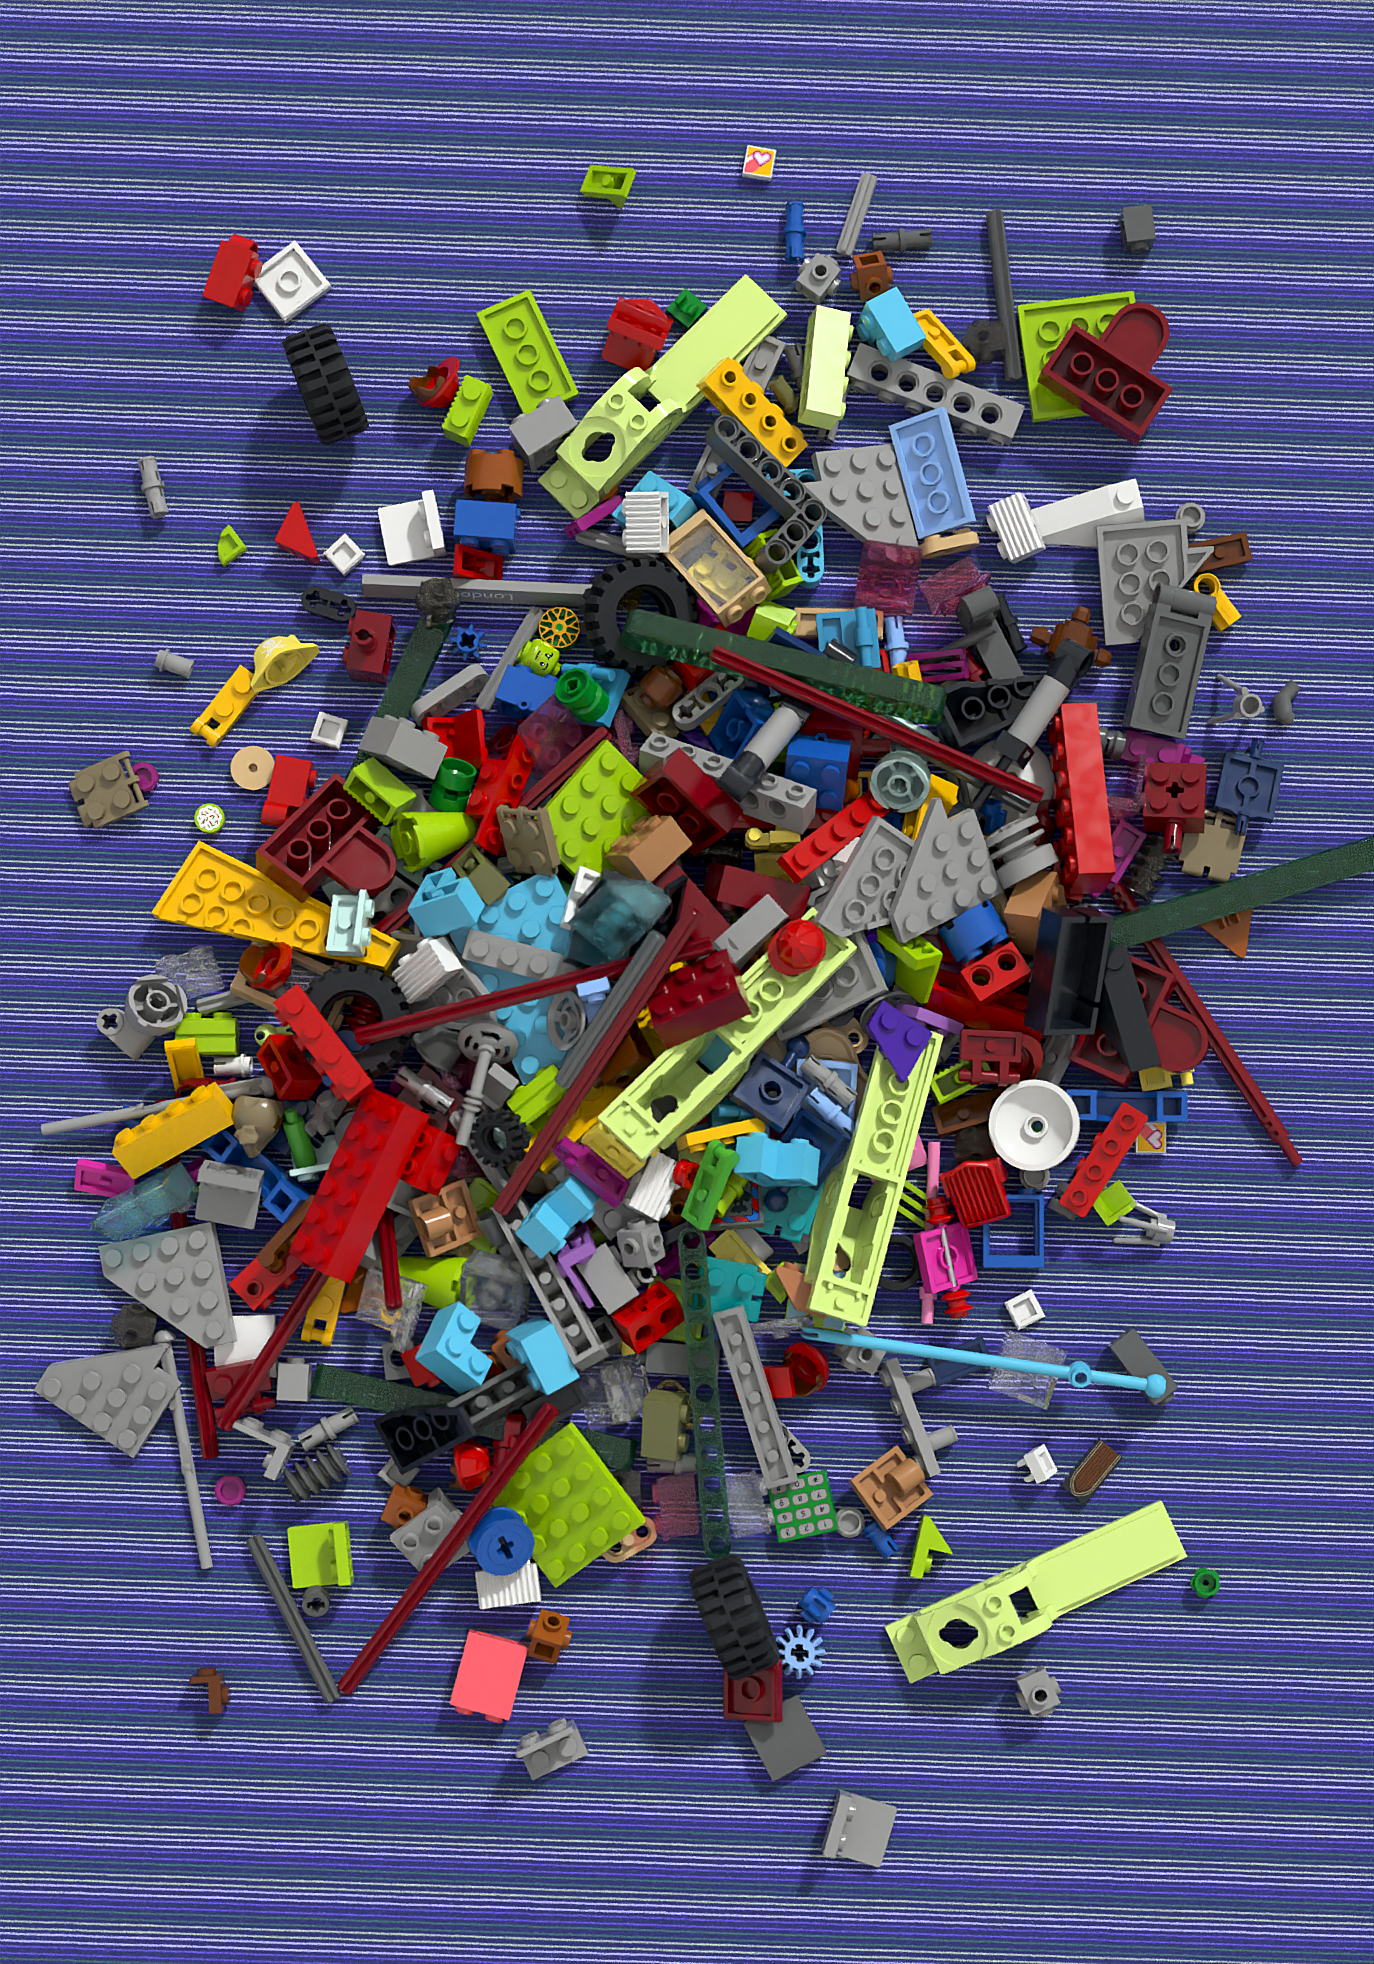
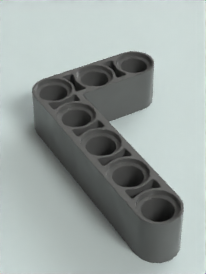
M729 415L720 416L706 432L707 444L787 520L756 555L755 561L758 568L764 573H774L794 555L827 517L826 506L735 418ZM718 428L724 430L727 437H723L719 433ZM740 449L746 451L749 458H745L741 454ZM762 470L768 472L771 479L764 477ZM783 491L790 493L792 500L786 498ZM805 511L813 516L814 521L807 518ZM787 531L795 536L796 541L788 537ZM768 551L773 552L777 556L778 561L771 559Z
M984 586L962 597L956 609V616L965 635L992 621L998 628L997 633L971 646L981 667L987 671L985 673L987 679L997 678L999 680L1024 676L996 621L1000 604L991 586Z

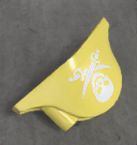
M295 635L272 637L262 642L254 653L255 673L250 682L254 693L280 686L293 679L320 653L318 646L314 643H300Z

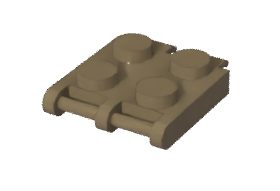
M641 679L636 681L633 687L624 691L619 704L648 738L652 732L673 739L678 736L677 734L686 732L675 725L672 714L675 704L684 698L685 695L679 697L668 709L662 710L657 706L651 709L639 697L643 693L639 687ZM685 712L681 713L682 718L685 716L689 719L692 718L691 712L688 714Z
M123 751L74 773L76 779L68 782L74 802H85V804L77 807L84 827L94 825V828L100 829L150 806L148 800H144L138 785L140 779L138 775L134 774L129 758L131 755L129 751ZM122 761L124 762L129 778H126L125 772L121 765ZM130 786H133L139 803H136Z
M499 805L496 813L509 864L514 866L516 873L534 874L535 872L536 875L540 874L543 876L557 874V865L561 861L548 810L546 808L528 810L525 806L511 809L507 805Z
M1205 810V816L1213 817L1214 821L1205 819L1204 834L1183 833L1182 852L1177 857V861L1182 862L1180 872L1202 877L1204 868L1208 869L1206 879L1227 884L1230 874H1237L1245 836H1239V833L1237 835L1233 834L1235 826L1221 823L1222 820L1235 823L1236 817L1225 815L1221 811Z

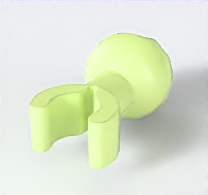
M262 1024L256 1028L254 1038L262 1046L269 1034H294L286 1031L290 1029L289 1024L286 1027ZM262 1034L264 1039L258 1040L256 1035Z

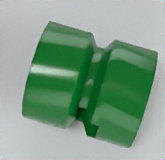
M581 668L568 670L556 683V697L579 720L594 722L607 711L610 703L608 693L585 670Z
M443 758L435 776L436 781H434L428 798L429 803L444 812H464L470 797L469 790L473 787L477 773L475 767L458 758Z

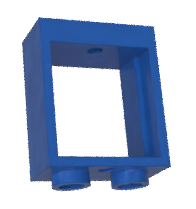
M724 461L716 468L720 473L713 479L707 475L695 485L698 491L691 496V499L700 510L703 508L739 549H742L777 520L781 514L744 480L767 511L740 533L708 493L735 471Z
M1018 1189V1195L1006 1194L1009 1203H1033V1256L990 1255V1223L980 1226L981 1268H1044V1195H1036V1189Z

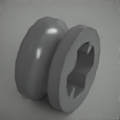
M319 1585L308 1587L303 1594L302 1608L304 1612L313 1617H320L326 1614L330 1607L329 1591ZM313 1598H320L319 1604H312Z

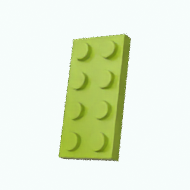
M530 289L477 313L478 320L522 413L530 414L537 409L536 406L542 400L548 397L553 399L559 395L564 403L580 397Z

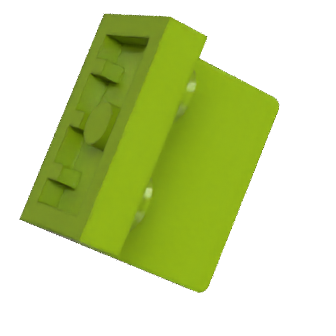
M892 925L877 928V941L885 946L887 951L897 957L894 982L920 1004L927 1003L943 953L920 935L905 943L897 941Z
M348 1520L293 1526L287 1529L293 1588L333 1584L345 1586L351 1585L354 1582Z

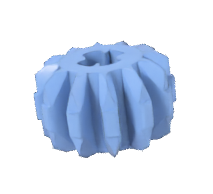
M797 1625L796 1635L792 1634L789 1627L785 1628L788 1639L786 1640L781 1636L776 1638V1641L784 1646L783 1648L777 1647L779 1654L784 1655L780 1658L782 1659V1665L788 1663L784 1673L789 1675L793 1668H796V1677L802 1678V1669L806 1668L809 1676L813 1675L814 1672L810 1664L813 1663L817 1667L822 1666V1662L815 1658V1655H825V1649L814 1648L823 1642L822 1638L819 1636L810 1640L814 1634V1629L812 1628L807 1630L805 1636L802 1635V1625ZM796 1644H802L803 1649L808 1650L806 1655L802 1654V1659H796L795 1654L791 1653L792 1648L796 1649Z

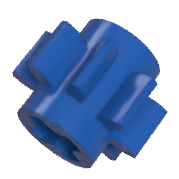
M473 624L469 626V630H462V628L457 627L459 633L457 638H450V642L458 646L453 649V655L456 656L461 653L464 663H467L469 657H475L479 661L478 653L480 649L487 650V645L480 642L485 636L484 632L476 634ZM468 638L470 642L473 641L474 647L469 649L468 646H464V639Z
M988 798L980 810V813L987 817V823L982 833L992 834V832L997 830V827L1001 828L1005 824L1008 811L1001 810V801Z
M812 1586L798 1603L803 1608L800 1615L810 1624H813L815 1620L823 1624L836 1608L831 1602L834 1595L823 1586L819 1591Z

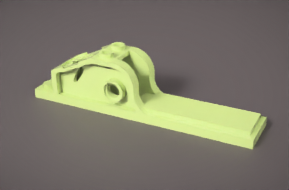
M745 274L653 366L645 371L640 367L631 369L592 406L584 416V419L556 450L558 460L538 479V483L575 519L598 506L603 501L602 499L616 485L620 484L707 398L697 388L696 384L719 361L727 357L741 364L748 357L749 353L787 318V313ZM646 393L658 403L651 412L637 401ZM607 432L612 433L615 437V443L612 446L610 456L605 461H586L583 458L585 451L601 435L604 436Z
M812 907L801 919L813 922L818 911ZM816 924L823 931L827 943L824 958L816 967L798 975H785L776 971L769 961L767 951L741 976L752 1014L666 1050L598 1116V1121L641 1162L658 1146L665 1150L683 1133L707 1116L735 1088L746 1074L752 1057L761 1045L857 951V947L848 938L836 937ZM717 1034L734 1051L727 1056V1061L712 1075H708L696 1062L709 1048ZM667 1095L676 1098L678 1109L673 1114L670 1112L660 1123H657L652 1118L651 1102L656 1098H664Z
M932 1032L931 1038L904 1083L897 1081L895 1078L897 1074L887 1059L884 1060L877 1044L850 1146L841 1163L834 1166L826 1177L811 1226L808 1260L804 1275V1282L812 1284L806 1306L808 1310L860 1327L867 1326L944 1035ZM858 1174L877 1180L871 1186L863 1203L862 1210L848 1206L853 1184L856 1183ZM837 1245L841 1247V1250L847 1254L850 1260V1269L845 1273V1277L841 1279L833 1274V1267L837 1256L835 1254Z
M1158 1500L884 1627L911 1684L937 1671L941 1675L1026 1641L1053 1625L1052 1621L1060 1615L1184 1559L1187 1555L1163 1502ZM1027 1587L1036 1609L1026 1613L1027 1616L1019 1619L1008 1595ZM961 1619L974 1626L978 1630V1636L974 1637L967 1644L953 1647L940 1638L939 1632L942 1628H945L950 1620Z

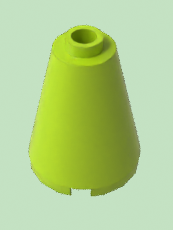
M401 812L394 815L393 819H397L396 825L391 826L390 831L397 859H404L407 866H403L405 870L415 872L471 842L478 832V824L476 819L469 817L465 812Z
M400 1256L398 1258L401 1290L439 1310L458 1301L468 1307L472 1297L471 1294H467L469 1285H475L477 1268L475 1260L468 1257L430 1258Z

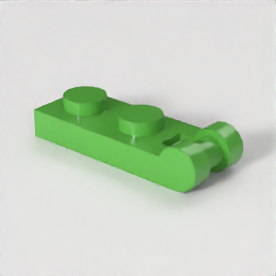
M718 1139L712 1140L705 1150L681 1214L683 1218L699 1230H709L730 1172L737 1166L740 1159L738 1153L732 1149H726V1145Z

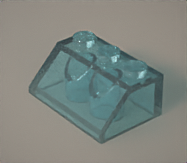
M608 880L568 921V924L612 961H616L656 923L672 900L649 880Z
M178 1162L106 1200L89 1225L93 1230L116 1242L126 1237L132 1240L141 1235L147 1226L153 1224L154 1227H157L170 1218V1214L176 1211L182 1214L195 1205L193 1201L197 1197L199 1189L182 1163Z

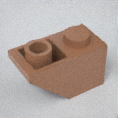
M786 1261L783 1267L776 1265L775 1273L794 1309L825 1318L826 1315L806 1309L812 1284L804 1282L805 1274L801 1273L802 1266Z

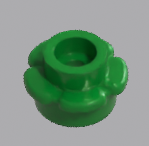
M1199 1568L1195 1571V1576L1191 1578L1190 1585L1199 1597L1208 1598L1218 1593L1220 1577L1213 1569ZM1204 1580L1208 1581V1584L1206 1586L1203 1585Z

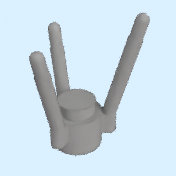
M1221 674L1217 675L1218 680L1237 691L1238 695L1233 701L1234 711L1209 719V725L1232 719H1240L1241 717H1255L1265 711L1260 697L1249 693L1247 687H1241Z
M1136 1202L1137 1205L1134 1208L1153 1218H1150L1148 1222L1124 1216L1118 1218L1120 1222L1146 1229V1236H1150V1238L1116 1237L1113 1239L1114 1243L1149 1244L1159 1247L1161 1242L1170 1244L1173 1239L1175 1221L1168 1220L1167 1214L1156 1212Z

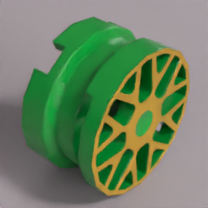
M555 607L548 610L539 622L540 638L559 652L572 649L580 639L577 616L571 610L563 607Z

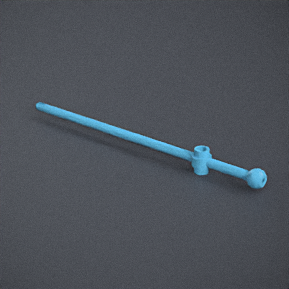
M804 1327L802 1331L817 1333L818 1335L801 1334L803 1338L809 1340L1065 1378L1077 1388L1086 1387L1092 1382L1144 1390L1152 1398L1163 1396L1166 1388L1165 1378L1158 1374H1152L1147 1378L1094 1371L1082 1361H1076L1067 1367ZM1077 1373H1083V1375L1079 1377L1076 1376Z

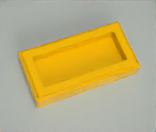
M195 1038L165 1041L164 1049L175 1091L185 1079L205 1078ZM188 1087L184 1088L183 1090H191L193 1088Z

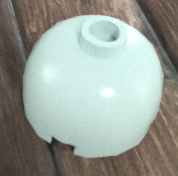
M896 751L888 753L878 761L871 774L870 790L872 795L886 809H889V807L899 809L898 812L901 813L916 810L924 803L930 791L931 773L928 766L918 755L911 752Z

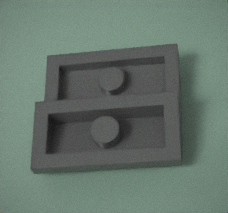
M798 1695L782 1702V1722L746 1721L743 1723L773 1783L828 1754Z

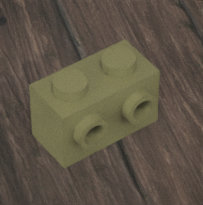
M473 843L452 864L460 878L467 876L479 897L489 906L494 901L501 900L507 893V888L511 885L499 868Z
M652 1389L643 1398L642 1457L676 1462L687 1451L689 1434L685 1432L686 1423L689 1422L691 1406L687 1405V1394Z

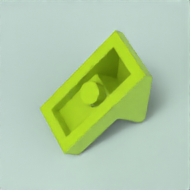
M590 165L580 192L586 197L609 199L618 208L623 209L637 171L633 168Z
M925 1514L921 1515L908 1572L911 1577L920 1579L923 1578L924 1572L929 1573L933 1555L928 1554L929 1549L953 1554L931 1518Z

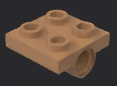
M459 1178L444 1184L438 1196L425 1192L407 1200L426 1257L432 1258L484 1235L477 1224L476 1218L478 1216L465 1178Z
M898 1445L894 1446L848 1481L883 1531L888 1530L934 1495L924 1482L925 1475L920 1466L913 1459L906 1458Z

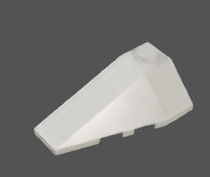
M1136 479L1107 485L1031 510L1044 545L1097 547L1096 526L1145 522L1143 504Z

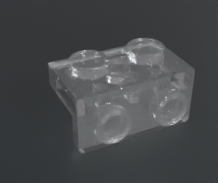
M203 945L196 946L187 953L178 956L170 954L162 957L155 963L156 975H163L169 978L167 981L171 982L174 986L178 984L183 989L187 999L225 988L224 980L215 958L213 945L207 947Z

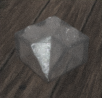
M475 1249L461 1268L459 1302L481 1318L479 1324L507 1331L521 1325L528 1316L530 1288L504 1256Z
M1006 1330L997 1356L1063 1366L1067 1352ZM992 1368L986 1388L1047 1410L1058 1377Z

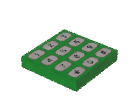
M827 1470L798 1475L796 1482L768 1489L779 1543L840 1530Z

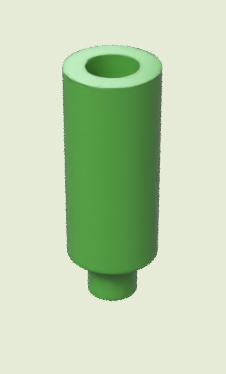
M295 1108L287 1109L284 1111L286 1120L283 1122V1127L296 1168L314 1166L317 1164V1158L310 1136L304 1130L306 1125L304 1117L298 1116Z

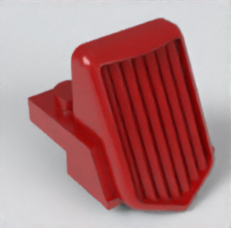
M619 297L606 326L610 333L602 351L603 359L628 370L635 367H640L643 371L649 369L657 350H662L674 319L668 317L651 299H625Z
M1000 1156L984 1161H965L953 1170L942 1172L939 1175L946 1197H951L963 1228L969 1229L1005 1219L1011 1215L1010 1204L1003 1182L1007 1180L1009 1175L1006 1165H1002Z

